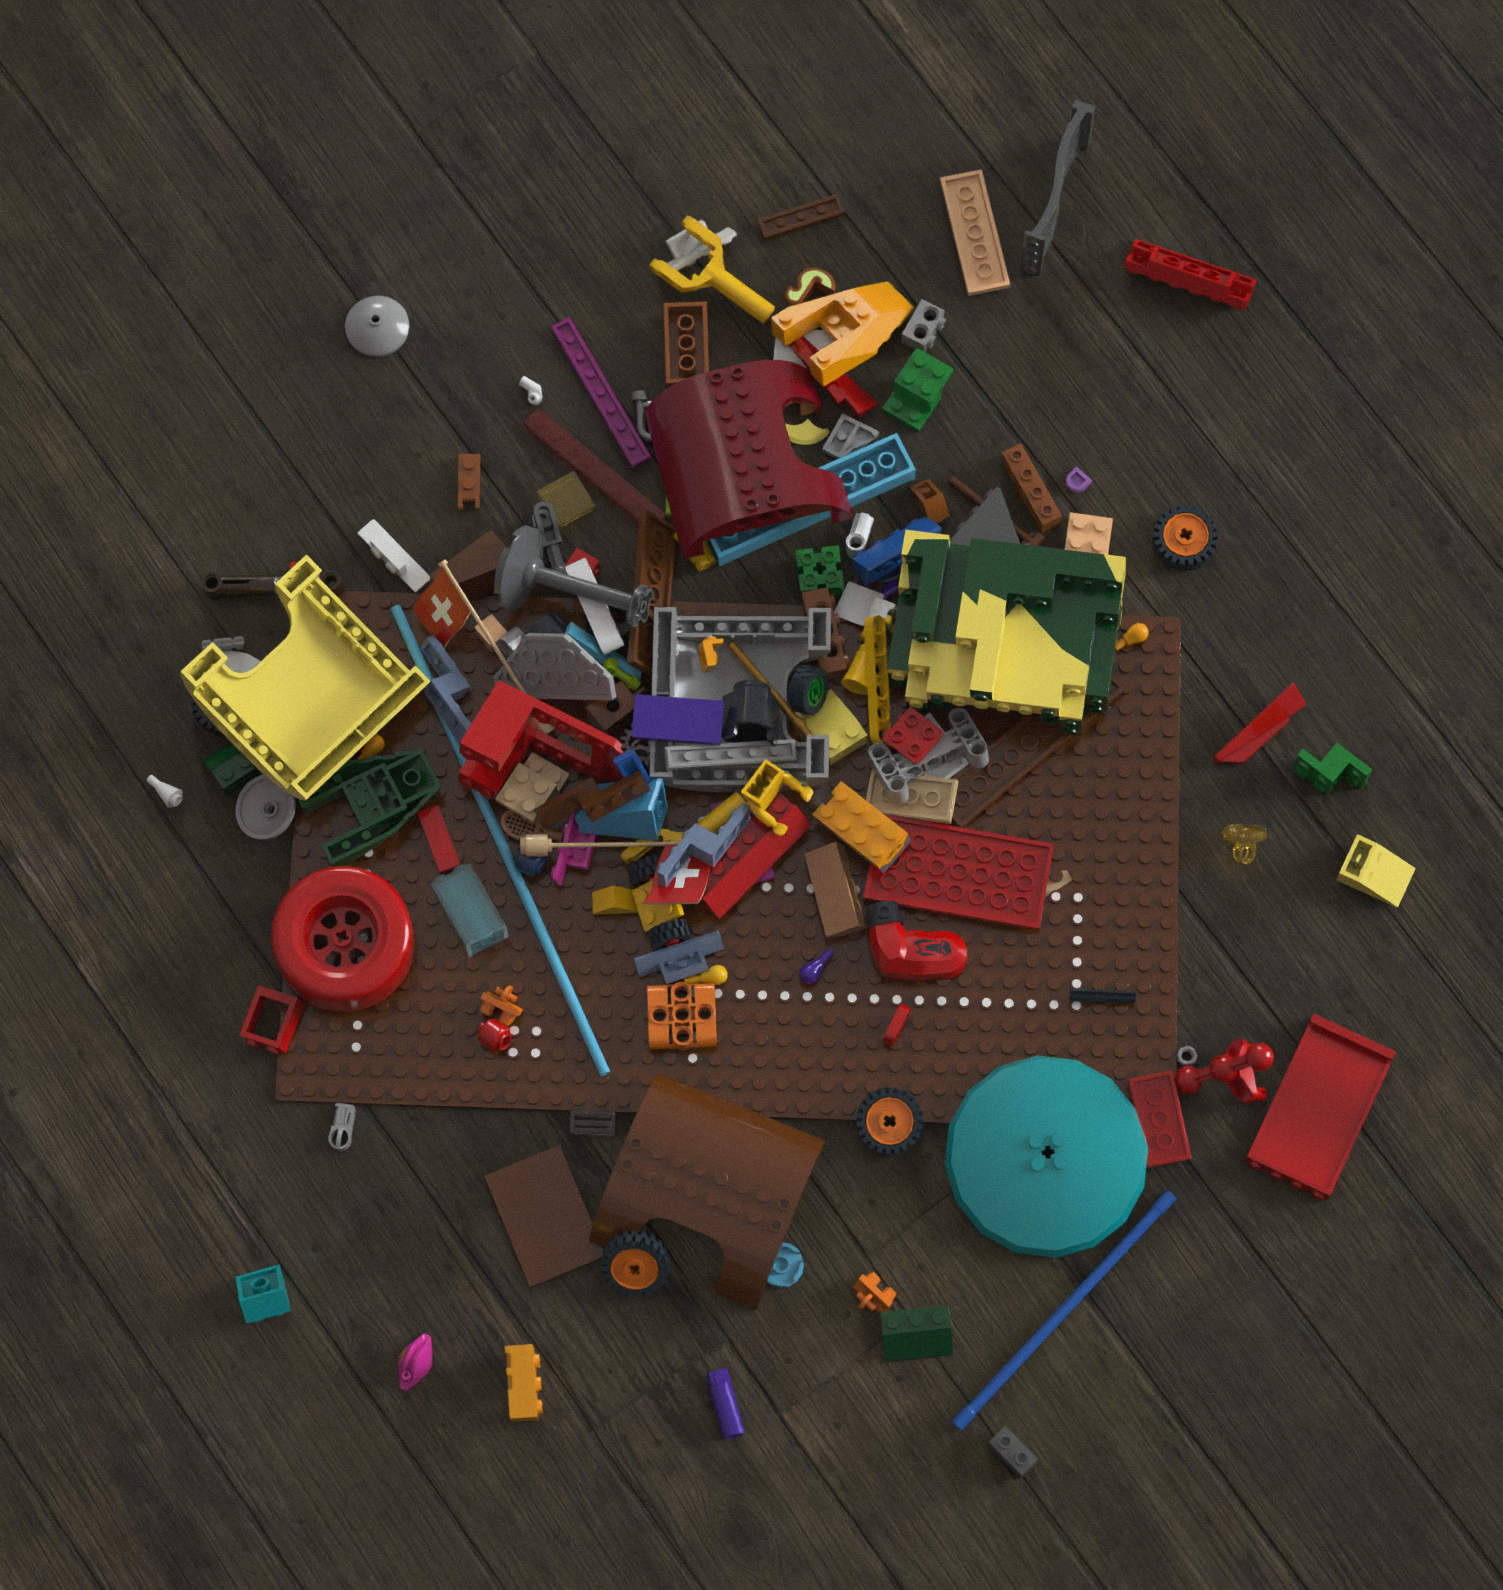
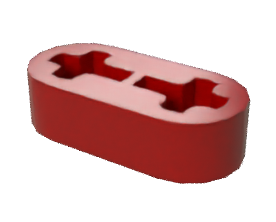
M900 1004L882 1041L892 1046L894 1045L910 1014L911 1008Z

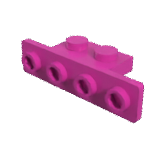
M576 812L570 815L569 822L565 824L563 829V843H596L598 835L580 833L579 824L575 821ZM558 847L557 864L553 866L551 871V877L555 884L562 886L567 866L588 870L595 847Z

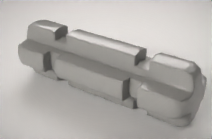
M242 636L234 637V639L230 637L214 639L212 641L221 651L245 648V641ZM211 640L202 641V651L212 643Z

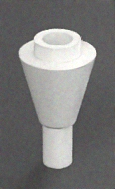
M153 775L147 778V782L156 789L168 808L180 804L183 798L182 790L159 781Z

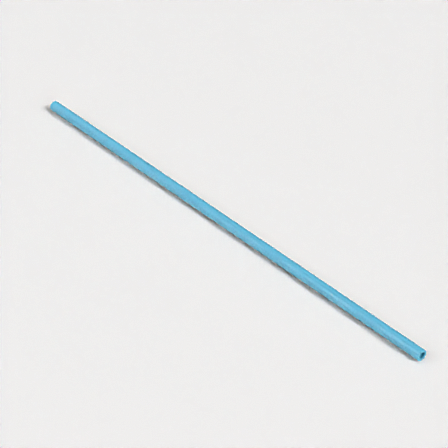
M396 605L390 610L415 666L430 681L433 680L401 606ZM437 712L462 768L467 759L459 753L460 743ZM471 789L600 1077L610 1073L609 1067L523 876L515 868L513 854L488 799L483 797L480 792Z

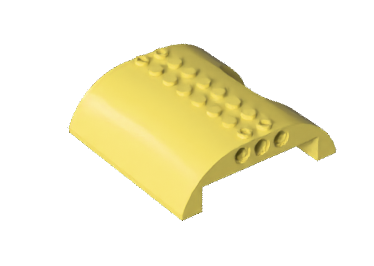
M307 555L275 583L277 594L289 616L290 630L286 639L255 668L246 673H237L230 670L225 665L228 657L212 642L180 672L181 678L192 698L228 740L274 784L290 795L305 801L431 682L416 666L409 671L318 578L322 570Z

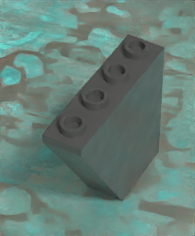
M998 486L986 493L983 498L985 501L980 506L977 505L972 509L969 514L970 518L966 523L961 522L955 530L956 534L950 539L951 544L970 546L971 538L1020 544L1002 491Z

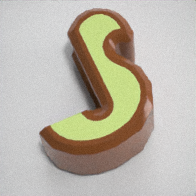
M816 267L805 269L797 279V289L790 286L786 290L785 304L787 308L807 302L815 288L828 296L835 294L836 285L834 278L825 270Z

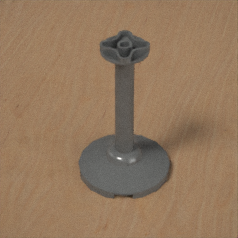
M526 525L518 528L512 534L516 538L510 548H504L500 555L495 574L494 593L500 596L501 604L498 603V606L502 609L515 611L522 607L530 597L534 587L541 584L627 611L628 624L632 627L638 626L641 622L645 623L648 619L653 589H649L647 585L642 584L638 586L632 595L545 568L542 561L544 551L543 538L536 528Z

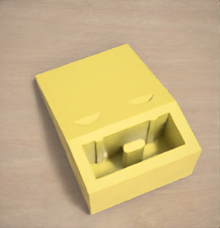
M1357 834L1336 880L1398 908L1416 868L1378 843Z

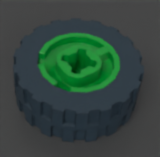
M806 664L797 668L792 676L788 690V701L792 710L807 715H815L823 707L829 686L828 675H826V671L823 668Z

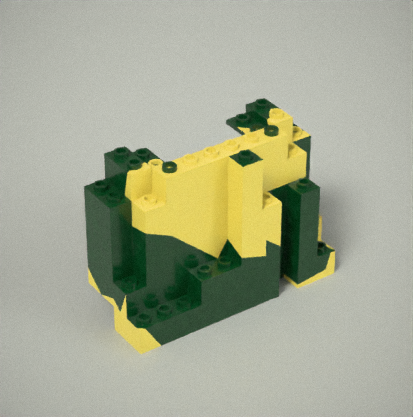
M905 530L901 554L902 568L898 586L899 600L887 671L889 684L897 688L906 687L905 700L907 710L911 706L923 715V713H929L930 706L938 710H946V708L952 709L953 703L956 706L974 705L979 709L992 707L1002 712L1015 710L1025 715L1038 713L1039 720H1043L1044 723H1060V731L1067 735L1082 734L1085 709L1093 713L1108 712L1122 617L1126 557L971 538L970 546L951 544L949 535Z

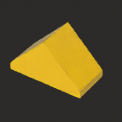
M613 885L592 892L593 915L638 913L631 892L633 889Z

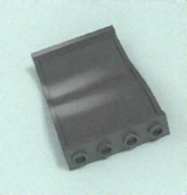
M1075 100L1073 104L1071 121L1062 137L1057 153L1054 184L1049 203L1034 230L1031 232L1026 230L1024 233L1020 269H1023L1028 274L1041 275L1043 258L1052 242L1057 225L1060 195L1064 179L1081 149L1088 150L1096 106Z

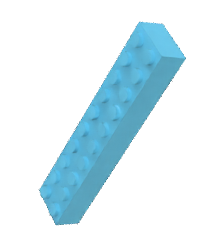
M897 433L819 467V469L836 474L843 480L850 508L915 479L916 469ZM826 511L707 541L720 567L829 518L830 515Z

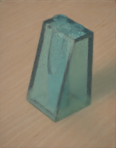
M470 863L467 865L461 864L455 867L452 873L446 876L442 874L433 880L431 888L469 958L509 937L503 919Z

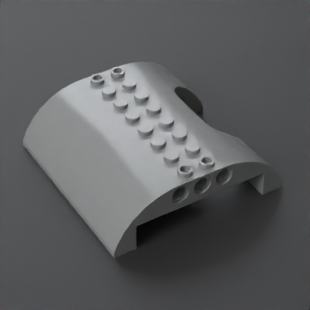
M654 607L652 696L722 701V697L732 692L733 686L737 682L755 680L728 648L729 644L735 642L787 703V686L793 671L800 665L819 659L830 652L831 608H809V616H678L676 607ZM707 637L723 638L724 644L719 649L713 650L716 651L718 657L716 666L711 672L702 673L697 647ZM780 709L777 740L792 739L787 732V716ZM807 735V742L795 740L797 761L794 763L774 764L782 769L784 773L795 777L802 783L803 787H813L829 779V735ZM721 738V743H728ZM650 741V778H663L664 785L674 788L702 792H741L761 766L745 765L666 770L665 747L703 744ZM782 784L779 792L793 791L788 785Z

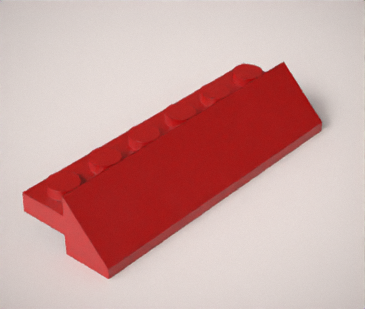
M1135 239L1123 267L1132 274H1143L1153 281L1166 282L1173 288H1184L1194 295H1204L1212 301L1228 303L1235 309L1242 308L1246 310L1257 281L1254 278L1139 239Z
M778 792L765 811L773 816L777 823L788 826L785 834L782 836L775 834L771 826L768 827L755 816L744 827L716 865L710 867L706 890L701 901L719 920L811 827L810 822L796 804L793 805L780 792Z

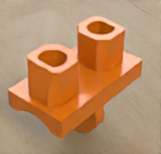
M509 985L505 990L497 987L495 993L501 997L487 991L486 993L483 992L480 998L483 1000L480 1011L492 1016L496 1007L502 1009L503 1011L498 1020L506 1025H511L516 1016L521 1015L523 1009L507 1001L510 1000L515 1003L518 998L511 994L513 987Z
M874 1272L866 1276L862 1274L853 1287L858 1292L856 1297L862 1301L858 1308L863 1310L867 1306L872 1312L876 1309L879 1313L889 1310L896 1292L890 1287H886L883 1291L879 1290L876 1286L881 1280Z

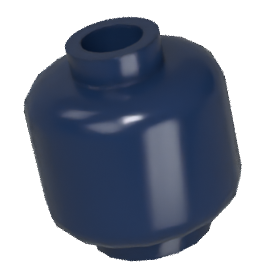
M520 847L513 855L516 870L529 877L540 875L547 864L545 857H526V855H521Z

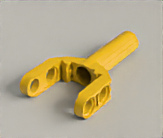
M687 215L681 224L685 227L687 233L711 250L708 257L711 261L699 276L694 273L691 280L664 261L653 259L649 264V268L681 293L713 287L762 324L766 323L773 314L775 306L725 270L721 238Z
M735 792L696 824L717 835L719 828L722 825L725 826L729 821L731 813L738 809L742 803L745 805L747 803L739 793ZM661 829L657 841L638 839L636 842H661L662 840L663 842H681L685 832ZM654 846L628 847L620 857L628 864L632 861H637Z

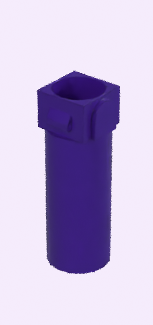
M724 1368L708 1372L706 1375L707 1385L710 1389L723 1439H731L745 1434L728 1369Z

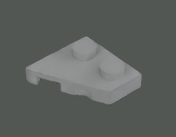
M842 413L823 446L822 452L835 459H839L861 449L876 439L879 431Z

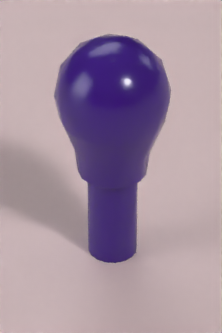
M828 948L818 959L804 965L799 971L800 980L804 984L816 982L824 968L823 965L834 955V952Z

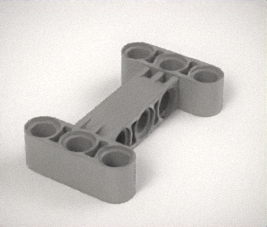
M958 707L950 711L948 717L951 730L943 733L942 738L919 764H913L900 753L892 756L888 747L883 743H875L869 748L871 767L893 803L902 804L908 800L907 781L963 756H966L969 763L975 768H983L989 763L987 744L965 709Z

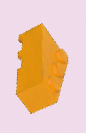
M533 1344L505 1346V1353H507L506 1370L508 1375L511 1422L539 1420V1414H543L542 1400H538L537 1391H541V1377L536 1376V1368H540V1355L535 1354Z

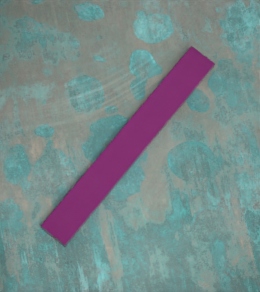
M570 317L551 326L553 334L631 468L634 469L651 460L649 452Z

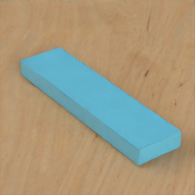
M570 622L565 634L573 638L595 660L603 664L606 659L615 658L618 661L619 669L629 676L635 674L638 680L641 679L642 672L627 664V658L615 650L604 655L594 636L573 622Z

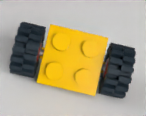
M653 855L650 858L645 857L643 860L640 859L638 862H633L627 868L632 886H638V888L631 892L644 931L648 932L653 950L655 951L691 939L686 919L680 918L677 920V918L684 915L681 904L644 905L652 889L657 863L661 855Z

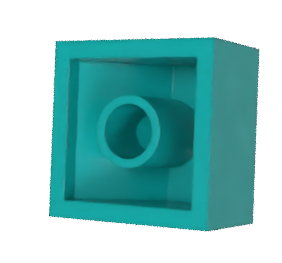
M280 1264L236 1276L239 1302L246 1324L259 1322L272 1316H280L291 1311Z

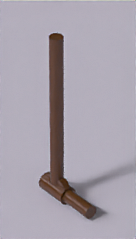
M955 476L950 478L949 483L978 506L985 501ZM1013 522L1017 536L1023 540L1022 544L1040 546L1045 540L1041 533L1036 531L1028 534Z

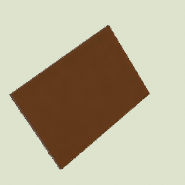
M560 1145L484 1176L530 1288L602 1258L604 1252L602 1246L589 1241L593 1224Z

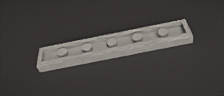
M795 739L777 740L776 746L773 747L768 741L721 743V746L703 744L664 748L666 770L761 765L765 759L772 764L794 763L797 761Z

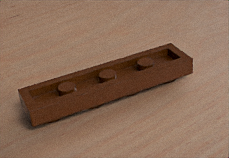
M835 194L759 218L758 225L764 241L845 216V211L839 195Z

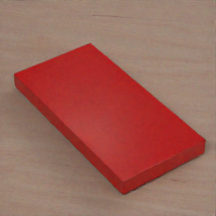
M1170 1070L1128 1079L1133 1106L1137 1111L1148 1146L1146 1167L1151 1168L1192 1159L1173 1071Z

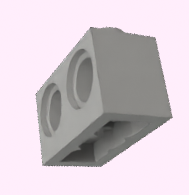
M921 299L902 333L901 343L914 349L919 348L924 352L927 348H931L936 340L935 333L937 330L941 331L946 322V319H944L945 310ZM932 316L935 319L933 321H927L925 317ZM921 333L925 335V337L922 339H918L915 337V335Z

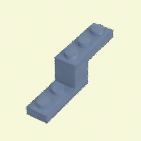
M432 635L427 637L420 650L439 677L431 680L424 693L460 743L471 722L465 717L455 701L464 697L470 685L456 667L455 662L446 653L443 645Z
M742 803L738 809L731 813L726 825H722L719 828L717 835L696 823L690 830H686L678 846L675 845L670 851L667 860L661 862L658 866V883L667 887L691 855L714 867L751 820L750 807Z

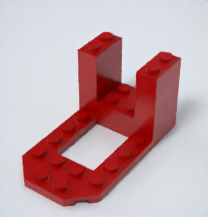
M498 680L459 745V753L467 759L459 771V782L467 789H474L480 792L486 799L492 798L495 800L518 763L523 761L531 746L540 753H547L559 763H566L572 766L579 773H586L592 776L599 783H613L624 779L613 758L624 753L621 750L622 744L616 738ZM537 721L555 727L562 734H569L575 737L582 744L587 743L591 745V757L537 730Z

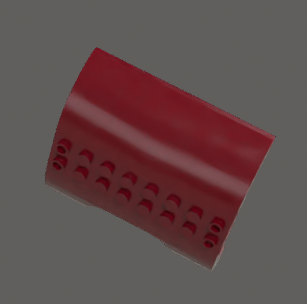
M760 360L709 371L686 378L668 387L654 398L647 407L645 417L683 559L704 555L703 541L826 511L829 512L832 524L853 519L843 480L830 471L803 463L796 457L791 446L783 417L785 407L792 403H798L801 416L822 411L813 375L807 368L790 361Z

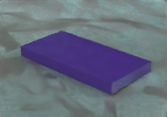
M635 694L631 738L721 746L724 701Z

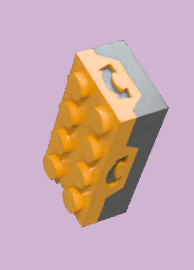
M840 781L831 792L833 795L831 800L826 805L822 803L812 815L820 825L884 874L912 840L906 831Z

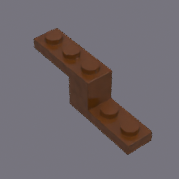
M639 770L600 791L593 777L535 808L534 811L545 829L581 809H584L590 821L594 822L650 791V788Z

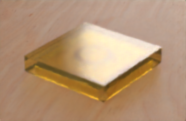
M575 471L536 491L542 502H549L553 506L559 528L596 508Z

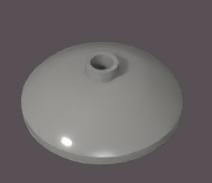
M371 296L362 299L351 308L346 317L345 332L348 341L358 352L372 357L386 356L395 352L404 344L409 333V319L406 311L397 301L385 296ZM375 318L379 319L377 323L372 322V320Z
M265 775L255 777L244 786L238 796L236 803L237 822L242 831L252 838L258 840L275 838L290 825L296 810V798L282 790Z

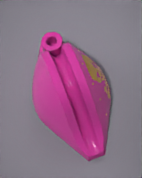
M422 1334L402 1350L398 1359L400 1389L408 1391L429 1373L433 1361L431 1336Z

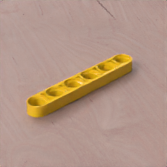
M879 615L867 617L864 622L870 739L873 744L882 743V740L879 738V731L882 732L883 736L886 730L891 728L886 625L884 619ZM873 621H875L877 625L876 631L873 627ZM875 642H876V644H877V646H878V652H877V653H876L875 648H874ZM876 664L879 667V674L875 670ZM877 686L880 689V696L877 695ZM878 708L881 710V718L878 716Z

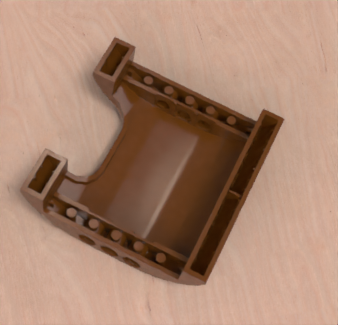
M658 1073L639 1107L612 1171L594 1219L589 1241L605 1247L611 1238L614 1239L615 1235L620 1234L622 1236L624 1231H628L629 1235H631L632 1230H637L639 1234L644 1225L656 1219L668 1220L710 1237L723 1250L724 1263L715 1293L758 1309L766 1289V1283L814 1165L818 1161L826 1141Z

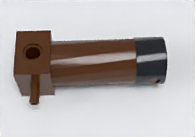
M553 611L537 621L528 630L526 635L528 633L565 634L569 624L558 611ZM614 680L615 699L577 701L587 711L588 721L594 728L615 738L633 723L635 694L644 695L647 693V689L643 685L631 693L622 681L616 683Z

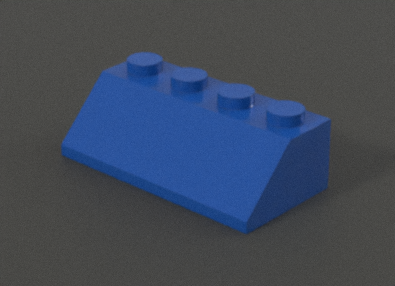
M923 517L920 520L918 518L914 519L905 529H897L890 534L888 539L884 541L878 540L871 546V549L867 551L862 550L855 554L851 568L866 588L902 567L901 554L905 530L941 534V527L927 517Z

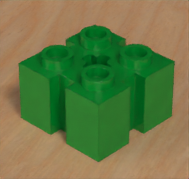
M839 545L821 547V553H813V548L795 550L800 600H802L803 592L828 587L829 594L834 596L843 594L844 583Z

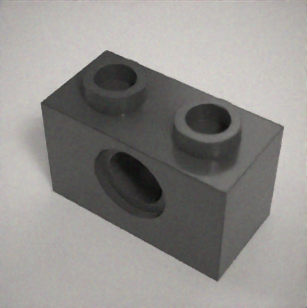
M1006 1426L988 1443V1447L1020 1479L1038 1461V1458Z

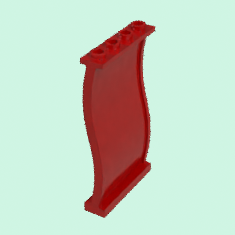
M1313 1014L1245 1162L1249 1163L1248 1166L1257 1171L1262 1169L1270 1173L1269 1176L1275 1180H1286L1290 1182L1291 1187L1302 1191L1305 1189L1311 1192L1310 1195L1318 1200H1328L1396 1051Z

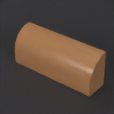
M833 842L804 853L826 937H841L866 929L845 845Z

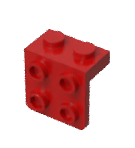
M910 706L906 712L900 714L894 726L886 730L882 736V743L888 747L890 752L895 749L913 764H919L942 738L943 731Z

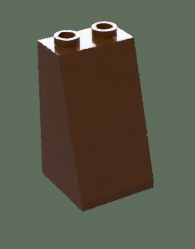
M492 530L455 555L446 564L469 601L494 592L495 574L500 555L504 548L509 549ZM440 567L429 574L431 584L438 575Z

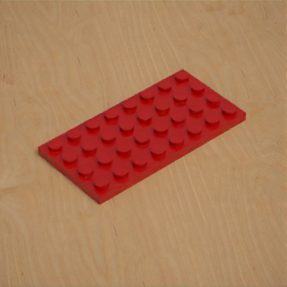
M884 814L906 831L912 841L884 874L869 864L863 900L873 902L896 901L898 906L1039 931L1054 848L1053 843Z

